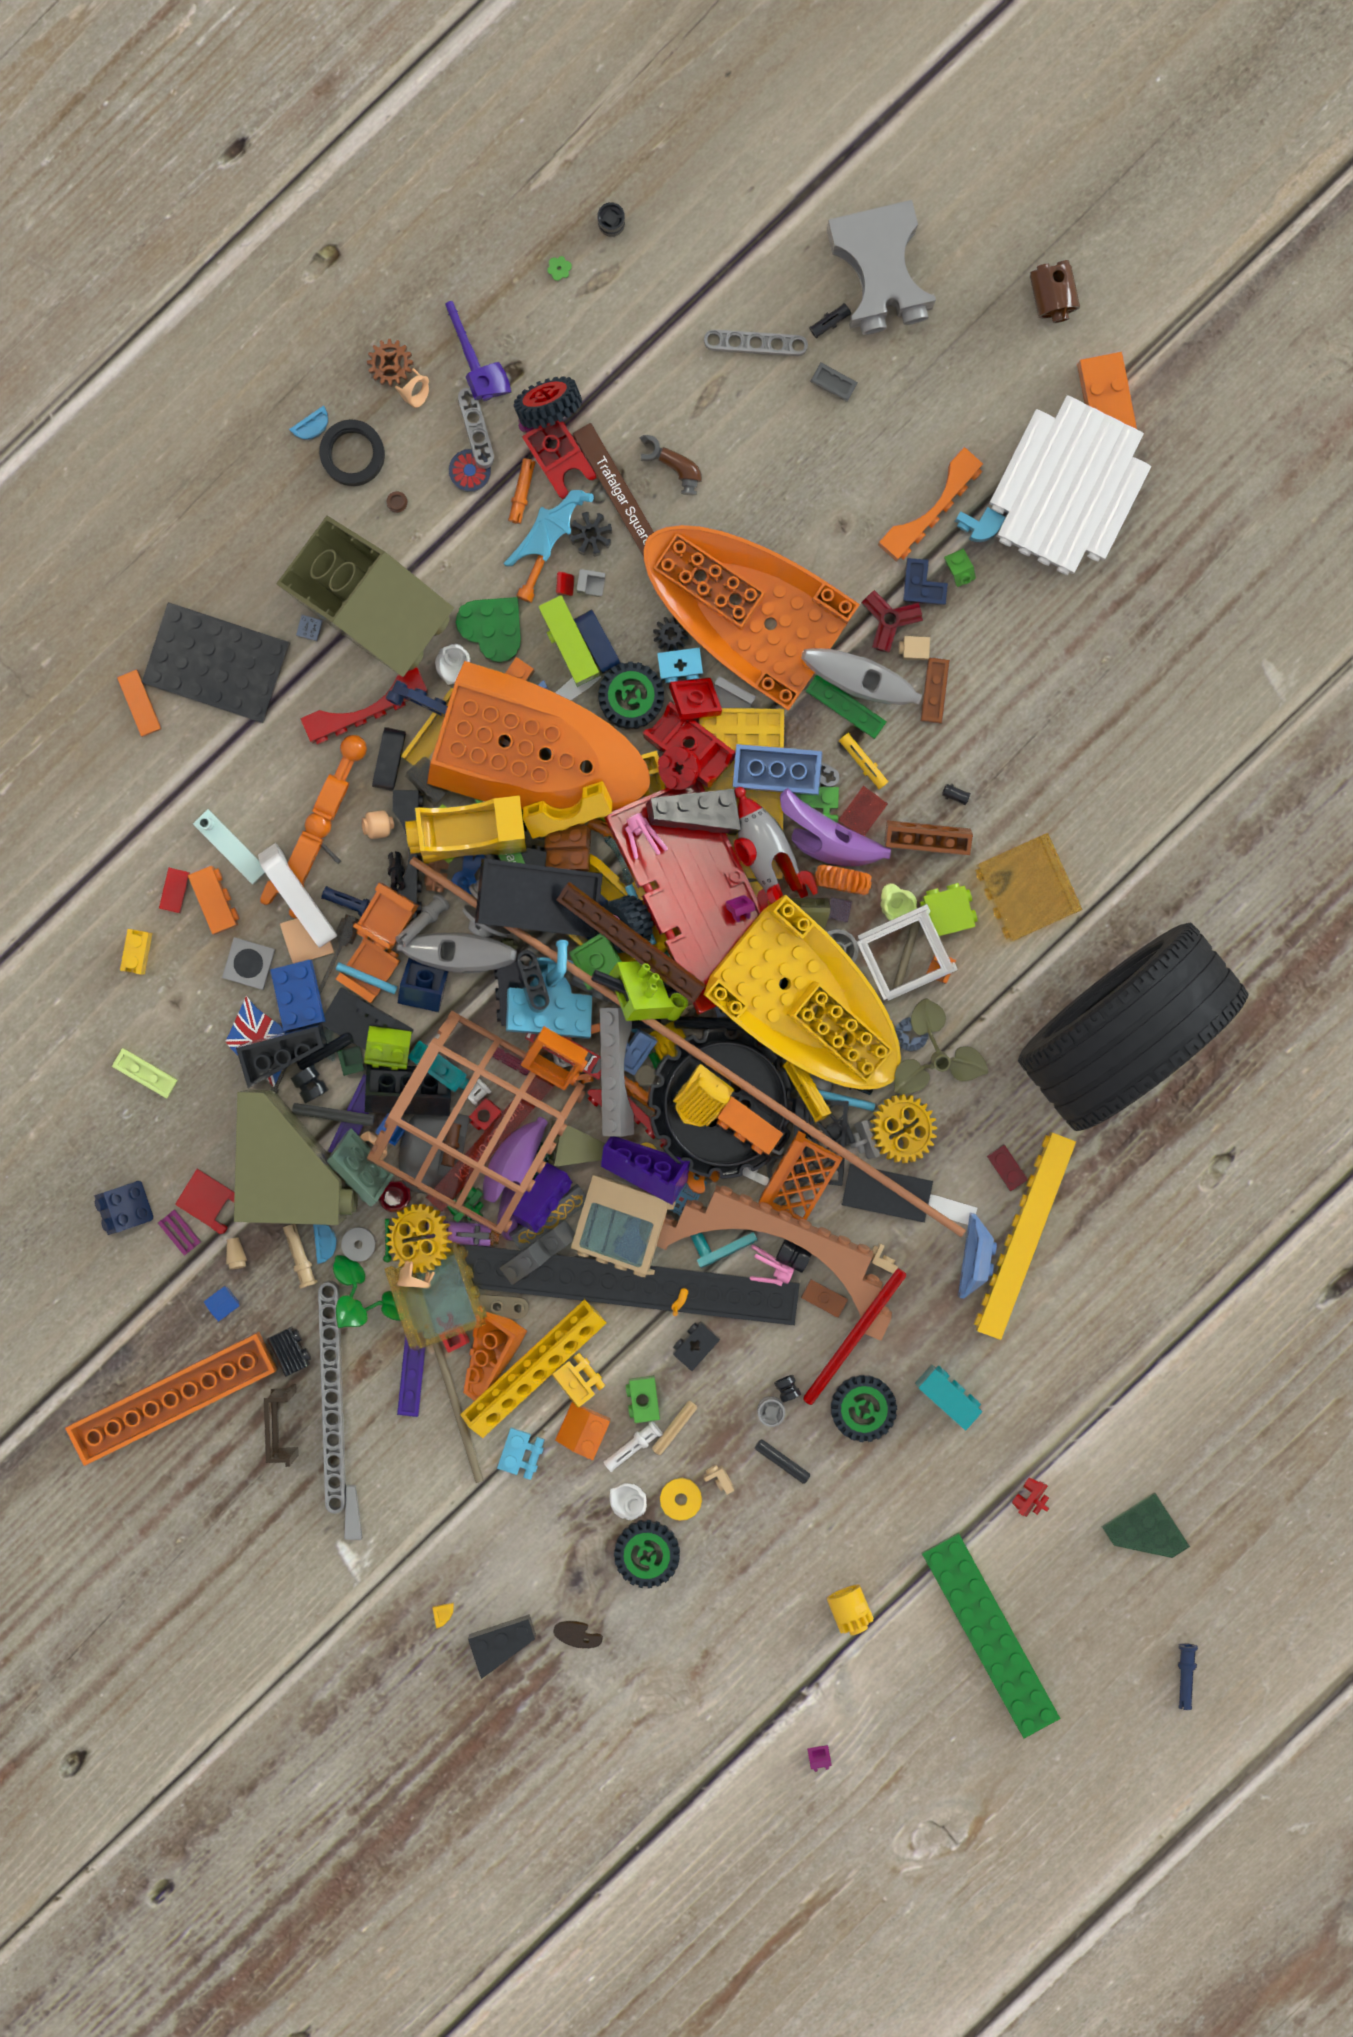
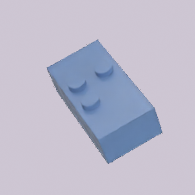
M736 744L733 788L735 789L740 786L746 790L781 793L789 788L793 794L819 796L823 753L822 751Z

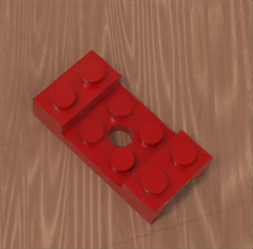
M672 702L667 705L663 716L652 728L645 729L643 732L646 741L659 751L663 750L664 752L673 747H684L683 743L688 739L694 740L695 745L687 749L693 751L698 756L701 771L698 774L697 780L708 789L735 760V751L694 719L680 720L677 708Z

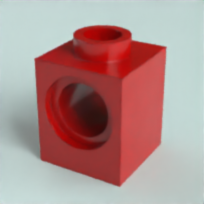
M486 1097L469 1116L472 1119L470 1124L478 1131L481 1128L485 1131L500 1115L502 1110ZM481 1110H487L490 1113L488 1121L484 1122L479 1119L478 1114Z

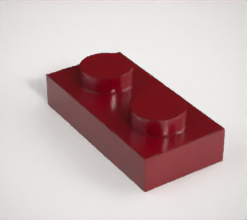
M1004 1144L987 1155V1158L1009 1191L1014 1190L1028 1180Z

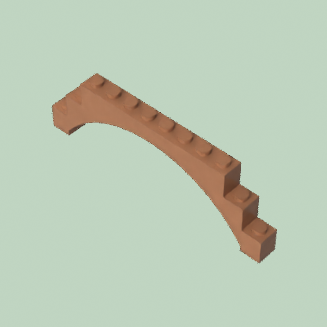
M716 1185L707 1207H704L697 1200L690 1201L687 1199L678 1221L666 1214L657 1242V1247L666 1250L668 1245L685 1237L721 1229L753 1230L784 1238L809 1251L834 1272L851 1295L860 1317L863 1316L882 1289L883 1282L877 1276L865 1274L873 1256V1251L868 1246L852 1243L849 1238L842 1235L839 1237L833 1235L826 1228L814 1227L805 1219H795L786 1211H776L767 1203L761 1202L759 1204L753 1201L750 1196L745 1194L738 1195L726 1186L719 1187ZM651 1229L650 1234H649L648 1239H647V1242H648V1243H649V1239H650V1236H651V1233H652V1229ZM884 1306L865 1332L866 1335L882 1341L892 1318V1312L889 1311L888 1307Z

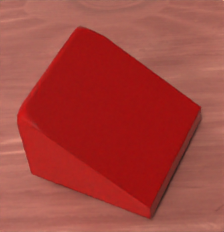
M558 571L556 594L573 596L574 575Z

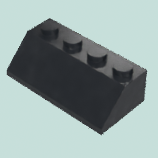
M367 1064L364 1112L390 1113L417 1066H407L406 1070L398 1069L397 1071L391 1070L390 1067L379 1066V1068H375ZM427 1072L404 1114L450 1116L451 1089Z

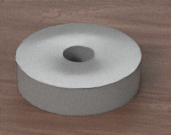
M352 1228L342 1238V1251L350 1260L364 1261L375 1251V1237L366 1228ZM357 1240L362 1242L361 1248L355 1246Z

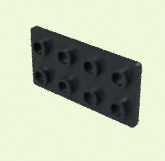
M342 987L337 992L324 1015L326 1022L322 1023L324 1027L340 1036L350 1033L354 1040L353 1043L366 1050L369 1026L411 1031L412 1033L414 1031L413 1028Z

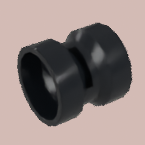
M794 1375L783 1377L774 1382L776 1389L781 1393L780 1399L782 1403L801 1395L799 1388L795 1386L796 1380Z

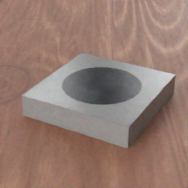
M234 937L222 978L264 990L276 949Z

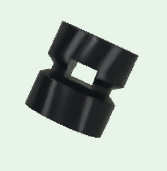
M614 202L603 204L597 213L598 227L604 235L615 237L624 230V210L619 204Z
M315 1065L304 1069L290 1078L294 1086L300 1088L299 1094L305 1104L329 1090L325 1082L319 1080L320 1074ZM313 1082L315 1087L309 1090L306 1085Z
M785 1239L775 1260L785 1265L791 1263V1267L794 1270L803 1273L812 1254Z

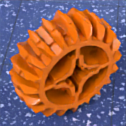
M819 865L814 876L819 887L859 895L868 894L872 884V877L867 873L828 865Z

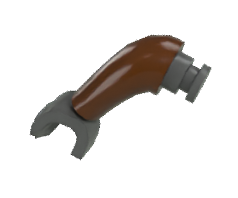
M643 435L639 437L643 444H651L655 448L651 454H641V461H653L659 458L658 461L677 472L679 480L682 481V487H684V490H681V494L697 495L695 488H697L698 482H702V474L699 467L692 460L665 447L663 449L660 448V443L654 436Z

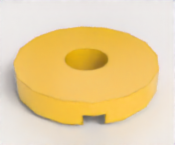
M683 1477L673 1479L662 1488L660 1495L661 1507L664 1513L672 1519L679 1521L688 1520L700 1510L702 1503L701 1491L697 1484L690 1479ZM680 1493L685 1494L687 1497L686 1503L682 1505L675 1502V1496Z

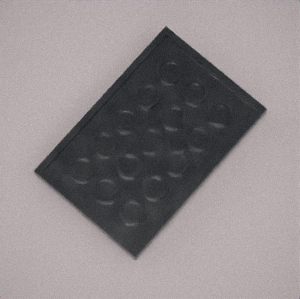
M168 602L142 683L264 723L290 642Z

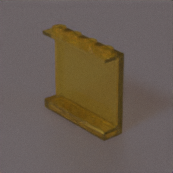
M1048 833L976 865L978 869L975 870L979 881H984L986 886L984 893L988 901H993L995 908L992 910L996 919H1001L1004 927L1001 930L1006 940L1010 939L1013 942L1083 910Z

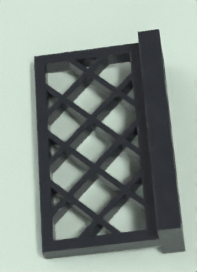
M801 1096L797 1097L795 1115L812 1125L815 1122ZM824 1099L826 1104L831 1105L829 1109L834 1105L844 1106L843 1115L836 1119L831 1113L829 1116L834 1123L827 1129L820 1121L816 1123L822 1129L823 1134L825 1133L835 1142L841 1140V1146L846 1149L849 1101ZM835 1124L842 1130V1134L837 1140L828 1132ZM794 1125V1137L796 1136L799 1130L802 1133L806 1134L805 1138L808 1139L809 1137L812 1140V1142L820 1145L817 1142V1139L806 1133L798 1126ZM807 1146L803 1150L805 1158L811 1157L807 1152ZM842 1157V1161L836 1169L839 1172L838 1180L831 1179L828 1185H843L845 1158ZM827 1158L831 1163L828 1167L833 1166L835 1161ZM815 1161L808 1163V1166L813 1164L816 1169H820ZM803 1163L794 1165L796 1174L806 1172ZM822 1173L813 1178L814 1183L824 1182V1179L819 1178ZM808 1177L798 1178L799 1182L810 1183Z

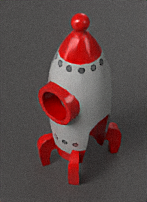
M736 787L734 792L735 797L739 799L737 810L741 830L738 832V839L734 841V849L739 860L745 866H750L763 888L757 894V900L762 910L769 906L768 900L772 904L783 897L772 868V859L780 868L791 890H797L800 898L808 896L805 884H807L813 895L817 894L818 887L813 874L807 870L799 872L790 844L777 821L762 806L745 796L746 790L743 787Z

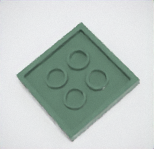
M351 1128L344 1134L327 1159V1162L344 1179L345 1183L357 1192L360 1199L371 1207L378 1201L394 1175L367 1160L372 1149Z

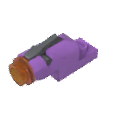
M443 1221L444 1224H450L446 1231L452 1232L451 1235L447 1236V1239L451 1240L452 1244L499 1245V1234L481 1224L463 1221ZM429 1235L427 1239L435 1238L436 1235Z

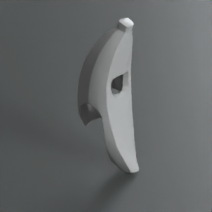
M823 648L804 649L801 659L813 672L850 695L889 705H905L910 703L919 705L922 695L917 693L910 683L890 669L868 658Z
M465 933L424 934L415 936L406 947L401 946L403 942L396 944V951L403 952L409 958L421 964L456 973H480L511 965L517 957V952L512 947L500 941Z

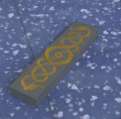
M576 1184L563 1195L557 1208L550 1213L545 1225L537 1233L520 1225L509 1233L510 1237L522 1252L584 1206L586 1195L579 1185Z

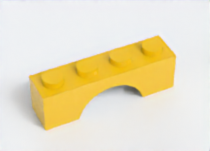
M601 781L583 787L580 801L570 808H554L544 801L523 807V821L532 839L545 837L549 833L558 830L563 831L571 826L585 824L589 820L598 817H606L612 813V799L604 782Z

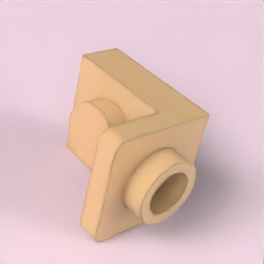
M879 1243L878 1247L874 1245L871 1250L873 1251L871 1263L893 1274L898 1266L894 1265L895 1260L886 1255L883 1258L879 1257L884 1249V1245Z
M714 1465L706 1470L707 1474L704 1475L705 1482L717 1476L718 1479L715 1481L720 1491L725 1490L727 1495L734 1491V1486L723 1465L720 1467Z

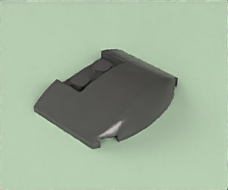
M415 1114L408 1123L437 1139L449 1116ZM458 1114L453 1123L461 1125L458 1139L460 1146L457 1151L463 1154L470 1118L468 1115ZM405 1130L399 1149V1170L415 1179L433 1145ZM438 1149L421 1183L453 1199L456 1196L459 1180L455 1173L459 1176L462 1162L455 1158L454 1167L441 1165L444 1151ZM403 1181V1184L406 1187H408L410 1191L426 1194L425 1192Z

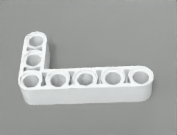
M275 843L258 854L262 869L317 946L320 948L337 937L330 923L288 866L287 859L280 847Z

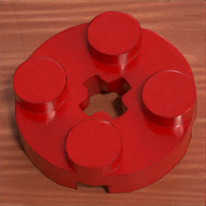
M682 746L673 747L665 751L658 759L659 775L666 787L682 790L690 788L696 783L698 774L701 771V764L698 756L693 751ZM677 763L684 767L681 770L682 774H679L675 769Z

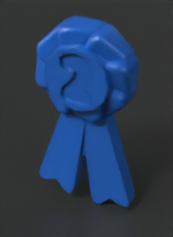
M484 854L476 855L474 860L473 855L463 856L462 870L453 875L451 882L472 894L469 887L471 884L477 883L474 874L480 868L481 859L485 858Z

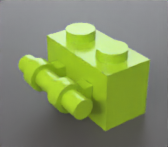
M369 1026L364 1064L372 1065L375 1068L383 1066L390 1067L391 1070H406L412 1032Z

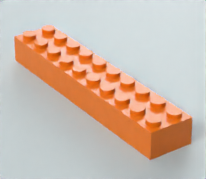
M257 1332L68 1425L65 1429L83 1466L276 1372L278 1368L260 1332Z

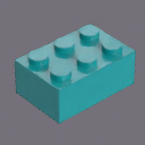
M931 1364L915 1384L966 1431L982 1414L983 1411L980 1409L982 1404L972 1394L968 1396L964 1394L966 1390L955 1379L951 1382L948 1379L950 1375L941 1366L935 1367Z

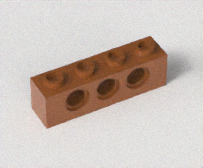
M887 820L884 842L886 847L970 855L973 833L970 828Z

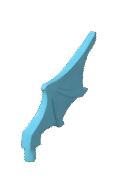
M572 490L555 508L548 510L541 507L529 534L504 562V565L513 566L520 558L531 554H539L543 556L544 561H547L557 539L565 533L568 535L571 533L570 518L576 505L582 506L583 501L592 502L594 495L585 493L582 490Z

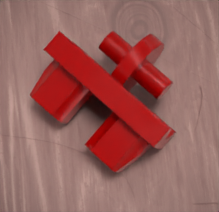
M1028 1478L1023 1487L1031 1492L1030 1496L1026 1499L1022 1495L1017 1494L1012 1504L1019 1510V1514L1026 1517L1035 1505L1037 1506L1032 1512L1036 1515L1039 1514L1041 1509L1048 1512L1050 1508L1045 1504L1049 1497L1044 1494L1041 1500H1039L1048 1485L1044 1482Z

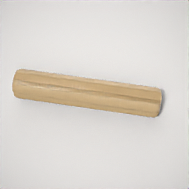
M688 1401L652 1447L656 1454L661 1455L697 1410L696 1404L692 1401Z

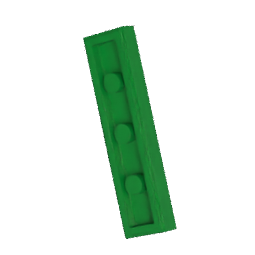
M817 674L805 690L806 693L873 739L877 737L887 722Z

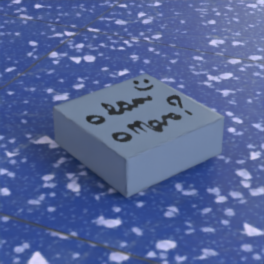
M301 615L296 636L318 641L323 621Z

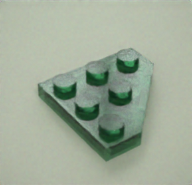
M1155 1492L1101 1526L1112 1544L1118 1547L1169 1558L1177 1556L1190 1547Z

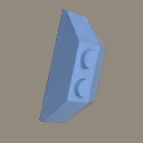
M970 1213L958 1291V1297L963 1299L987 1282L989 1276H992L994 1264L991 1263V1256L995 1255L997 1247L994 1238L975 1213Z

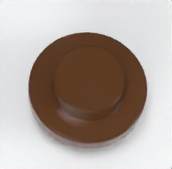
M395 491L388 495L386 504L390 511L400 513L406 509L408 500L405 494Z

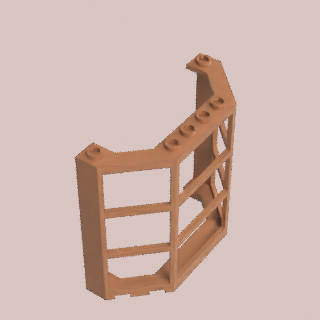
M451 1011L437 1032L440 1034V1037L432 1039L387 1117L384 1125L387 1129L386 1131H380L367 1160L501 1235L503 1231L507 1233L513 1221L510 1218L525 1191L530 1192L536 1181L532 1179L535 1173L538 1172L540 1174L546 1164L543 1161L547 1153L551 1155L557 1145L553 1142L557 1134L562 1136L567 1125L564 1122L576 1102L581 1103L586 1092L583 1091L585 1085L575 1081L574 1085H571L575 1089L562 1112L557 1111L526 1093L536 1076L535 1073L530 1071L521 1088L518 1089L485 1070L486 1065L499 1045L523 1059L526 1052ZM458 1022L493 1041L479 1065L470 1062L443 1046ZM440 1052L474 1071V1074L437 1139L403 1121L401 1117ZM481 1075L516 1096L480 1160L476 1162L442 1142ZM523 1099L554 1116L557 1120L519 1186L485 1167L484 1164L518 1104ZM397 1126L433 1145L415 1179L380 1159ZM438 1149L474 1168L457 1202L421 1183ZM480 1172L516 1192L498 1225L462 1206Z

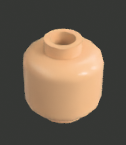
M384 810L367 812L365 818H362L363 833L370 839L386 838L390 835L391 829H394L393 817H389Z

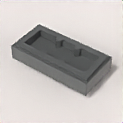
M820 362L810 381L845 402H848L858 382Z

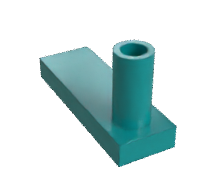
M419 1040L408 1058L418 1065L428 1045ZM439 1053L428 1070L430 1075L454 1092L458 1088L465 1090L470 1079L466 1078V1073Z
M752 1232L712 1252L703 1233L690 1236L700 1256L697 1262L701 1269L758 1241L755 1233Z

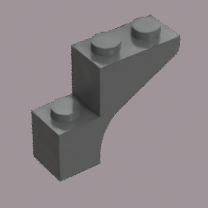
M564 1220L501 1266L500 1270L511 1285H513L570 1244L574 1239L575 1232L567 1221Z

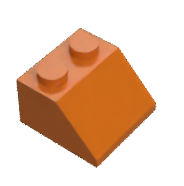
M572 1402L555 1441L579 1455L594 1460L611 1418L582 1405L577 1408Z

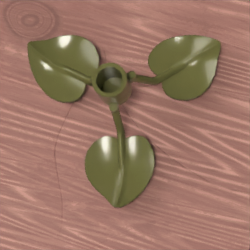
M928 998L921 1000L915 1006L911 1015V1026L918 1035L928 1033L936 1052L931 1056L932 1064L921 1066L917 1060L907 1059L897 1066L894 1075V1091L898 1094H910L922 1090L930 1080V1075L924 1070L925 1068L932 1070L936 1068L940 1072L947 1071L950 1068L951 1074L959 1081H970L988 1074V1067L984 1058L972 1047L962 1046L957 1048L955 1058H949L946 1053L940 1051L932 1032H938L944 1027L946 1015L938 1004Z

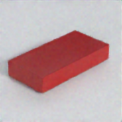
M168 867L159 909L181 913L190 872Z

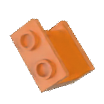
M378 883L375 888L377 892L359 922L355 923L353 927L357 929L356 933L365 939L370 937L375 940L374 944L383 950L386 948L393 949L397 943L395 937L406 928L419 905L397 891L392 890L384 883Z
M363 938L362 943L347 963V966L387 982L401 962L397 959L399 954L391 949L386 951L377 947L374 944L375 940L372 938ZM342 972L336 978L337 981L370 1003L374 1002L382 990Z

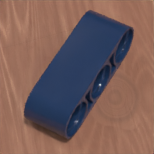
M592 609L573 619L602 673L621 663Z

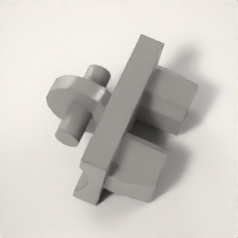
M867 1120L855 1123L854 1126L857 1133H854L853 1137L856 1143L850 1144L851 1148L857 1147L860 1154L865 1152L867 1159L881 1156L880 1151L882 1147L875 1148L874 1146L878 1141L871 1140L872 1133L874 1132L870 1131V1129L874 1128L875 1124Z

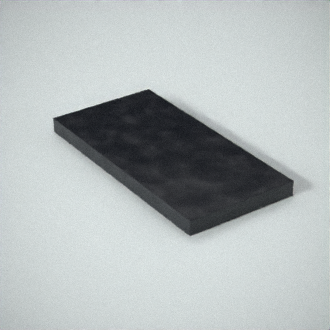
M481 859L475 923L595 937L597 930L558 902L557 898L566 884L571 882L600 904L602 874Z

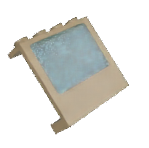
M593 1175L571 1248L577 1250V1254L580 1256L589 1257L591 1255L596 1257L597 1262L608 1264V1262L614 1263V1267L626 1271L628 1268L634 1270L633 1274L640 1277L654 1275L655 1270L650 1269V1265L667 1209L674 1210L676 1201L671 1205L647 1191L603 1176Z

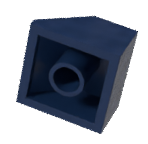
M408 957L400 983L397 1003L439 1013L449 971L421 964Z

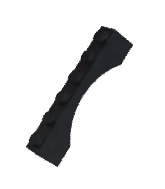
M393 790V812L401 822L406 834L405 821L416 820L415 808L424 807V796L420 795L419 790ZM408 847L409 857L408 866L403 878L404 888L399 890L398 887L397 892L419 905L412 918H417L418 914H421L422 901H418V893H422V880H419V872L421 871L412 866L410 861L413 857L419 859V853L411 854L410 847Z

